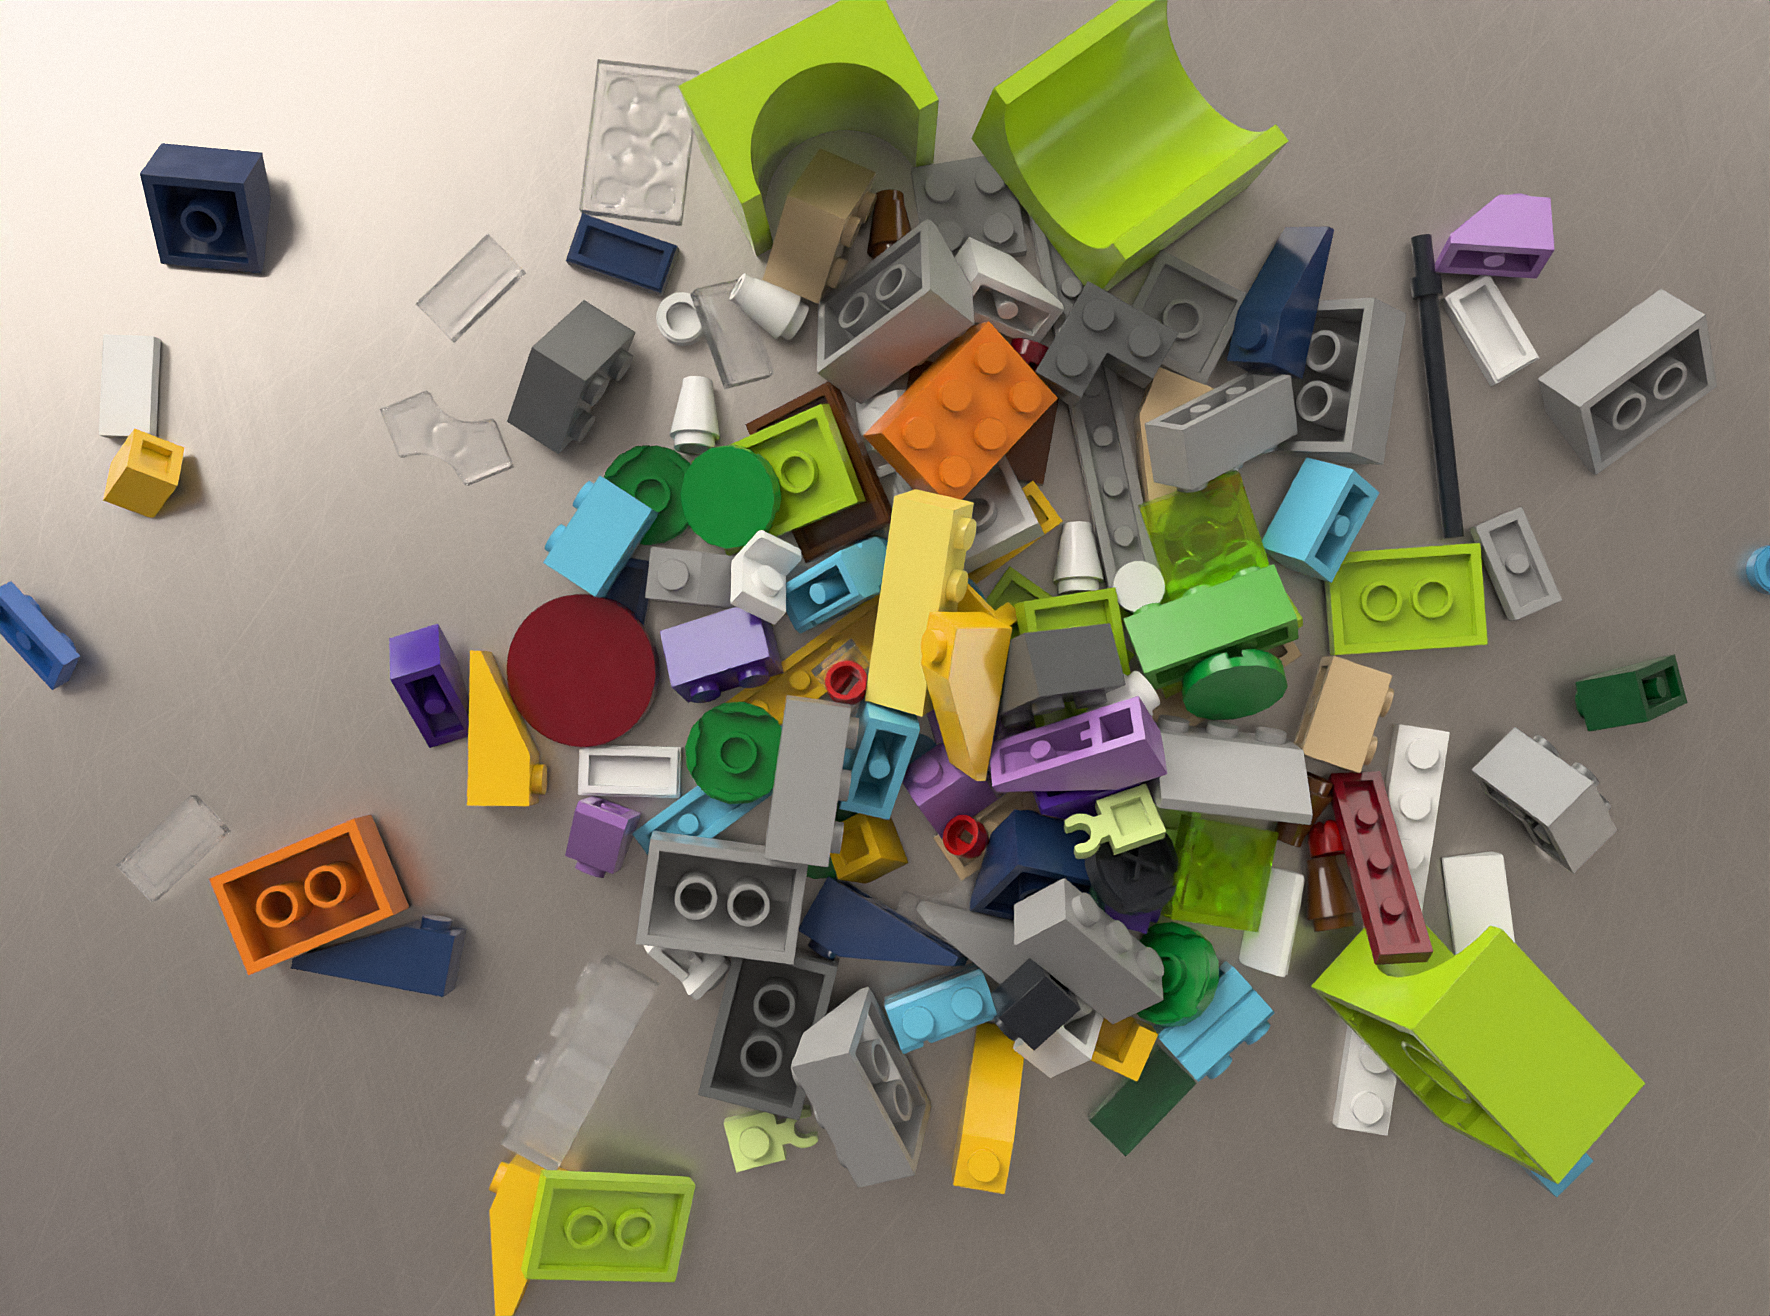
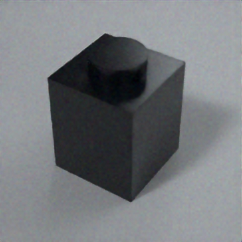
M1031 958L990 993L997 1013L994 1016V1021L999 1029L1012 1041H1016L1018 1038L1022 1039L1034 1051L1081 1009L1075 994Z

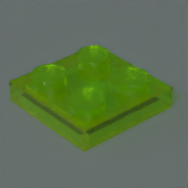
M1237 470L1208 481L1207 487L1202 490L1188 493L1175 491L1137 505L1170 602L1182 598L1185 592L1200 585H1210L1212 587L1232 580L1236 573L1246 568L1260 567L1262 569L1270 566L1241 474Z
M1181 814L1174 847L1178 856V870L1174 872L1173 886L1177 885L1174 896L1162 908L1161 915L1172 920L1258 932L1279 833L1264 828Z

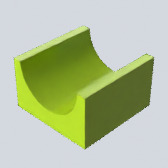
M840 0L678 86L700 151L756 256L772 249L773 245L765 212L766 196L771 179L782 160L804 141L831 131H860L879 137L894 146L905 156L912 167L934 163L939 99L886 0Z
M1118 0L993 88L971 138L1084 286L1089 281L1105 291L1111 289L1156 256L1161 250H1164L1247 189L1289 141L1276 124L1262 132L1243 129L1224 118L1205 100L1187 75L1174 48L1167 20L1168 0Z
M1426 925L1433 949L1428 962L1375 965L1364 927L1311 987L1444 1126L1559 1184L1645 1085V1082L1503 929L1490 925L1475 941L1457 955H1454Z

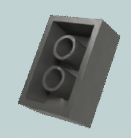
M800 948L795 950L794 964L732 957L698 1095L800 1120L806 1093L796 1085L792 1076L791 1064L802 1034L826 1016L839 958L830 960L818 953Z

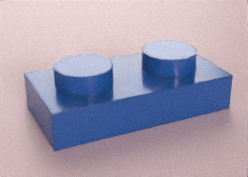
M12 581L0 586V634L51 690L68 682L80 658L72 640L63 632H58L42 615L38 603L31 596L24 595Z

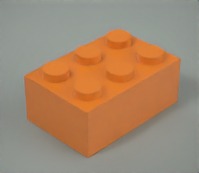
M987 321L969 327L965 334L955 339L863 436L913 490L918 489L962 500L1058 398L997 329Z
M371 814L351 819L209 878L248 976L410 908Z

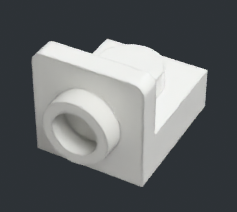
M763 530L758 531L732 560L730 604L775 625L786 613V576L801 561V550Z

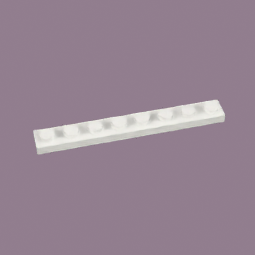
M1394 724L1385 789L1422 911L1450 732ZM1348 1025L1332 1123L1337 1128L1388 1136L1397 1076Z

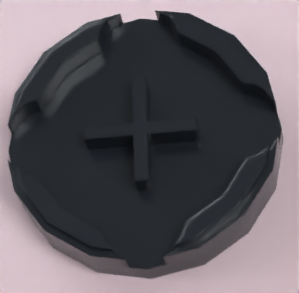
M1165 833L1163 839L1114 855L1109 841L1102 843L1094 855L1085 858V869L1092 888L1106 905L1120 914L1139 916L1163 908L1174 896L1177 885L1173 886L1174 873L1179 872V860L1172 839Z

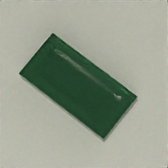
M1157 1044L1150 1052L1138 1081L1125 1077L1090 1113L1088 1120L1126 1157L1197 1083Z

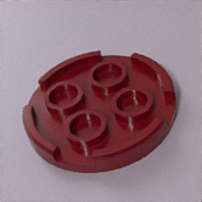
M574 594L550 600L536 608L526 617L517 629L510 644L507 657V681L514 704L532 728L557 743L575 747H590L605 744L619 738L644 718L657 693L660 665L656 646H653L646 629L633 615L634 612L608 597L599 598L592 594Z

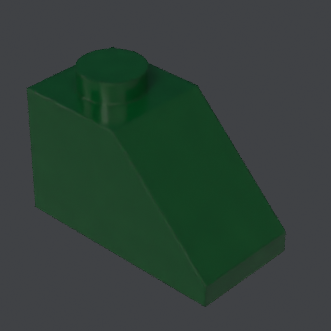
M1675 654L1604 671L1575 682L1577 689L1575 694L1576 709L1579 715L1585 719L1588 732L1648 722L1688 703Z

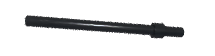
M1422 234L1411 237L1415 277L1410 278L1412 300L1418 301L1443 539L1464 537L1438 299L1439 296L1443 295L1441 274L1435 272L1432 235Z

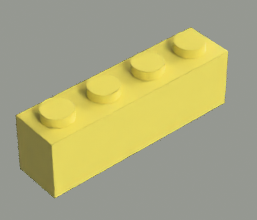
M918 489L894 496L865 701L918 716H924L934 709L921 666V639L927 628L929 612H957L958 603L966 593L968 573L963 571L966 551L971 548L976 534V521L972 519L974 502Z

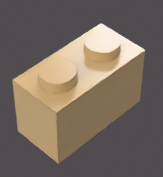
M1323 656L1293 742L1304 750V757L1345 771L1361 773L1363 765L1368 766L1376 752L1378 738L1373 736L1378 718L1379 716L1385 717L1392 704L1394 690L1389 688L1393 675L1337 656Z

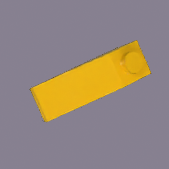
M929 612L927 628L921 639V666L949 762L975 781H986L1012 627L985 612Z
M470 650L467 806H532L538 804L539 795H545L547 789V767L545 764H539L540 753L522 715L514 704L510 690L492 652Z
M987 1021L977 1025L975 1029L951 1173L954 1186L1005 1194L1014 1143L1024 1057L1013 1049L1015 1041L1009 1039L994 1022Z
M521 1150L510 1164L503 1161L500 1163L489 1187V1191L496 1193L489 1210L495 1316H515L531 1280L525 1279L521 1267L541 1170L568 1171Z

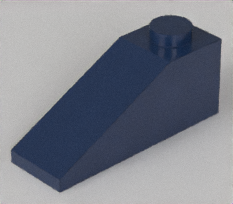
M1329 226L1284 228L1237 311L1227 358L1228 362L1248 372L1251 370L1291 375L1292 379H1303L1334 233L1333 228Z
M827 877L798 930L810 938L807 944L809 948L830 960H834L836 956L941 966H965L968 958L952 945L852 883L839 880L838 877Z
M422 915L421 921H412L303 953L292 959L291 969L444 997L456 987L467 929L452 927L453 919L448 917Z

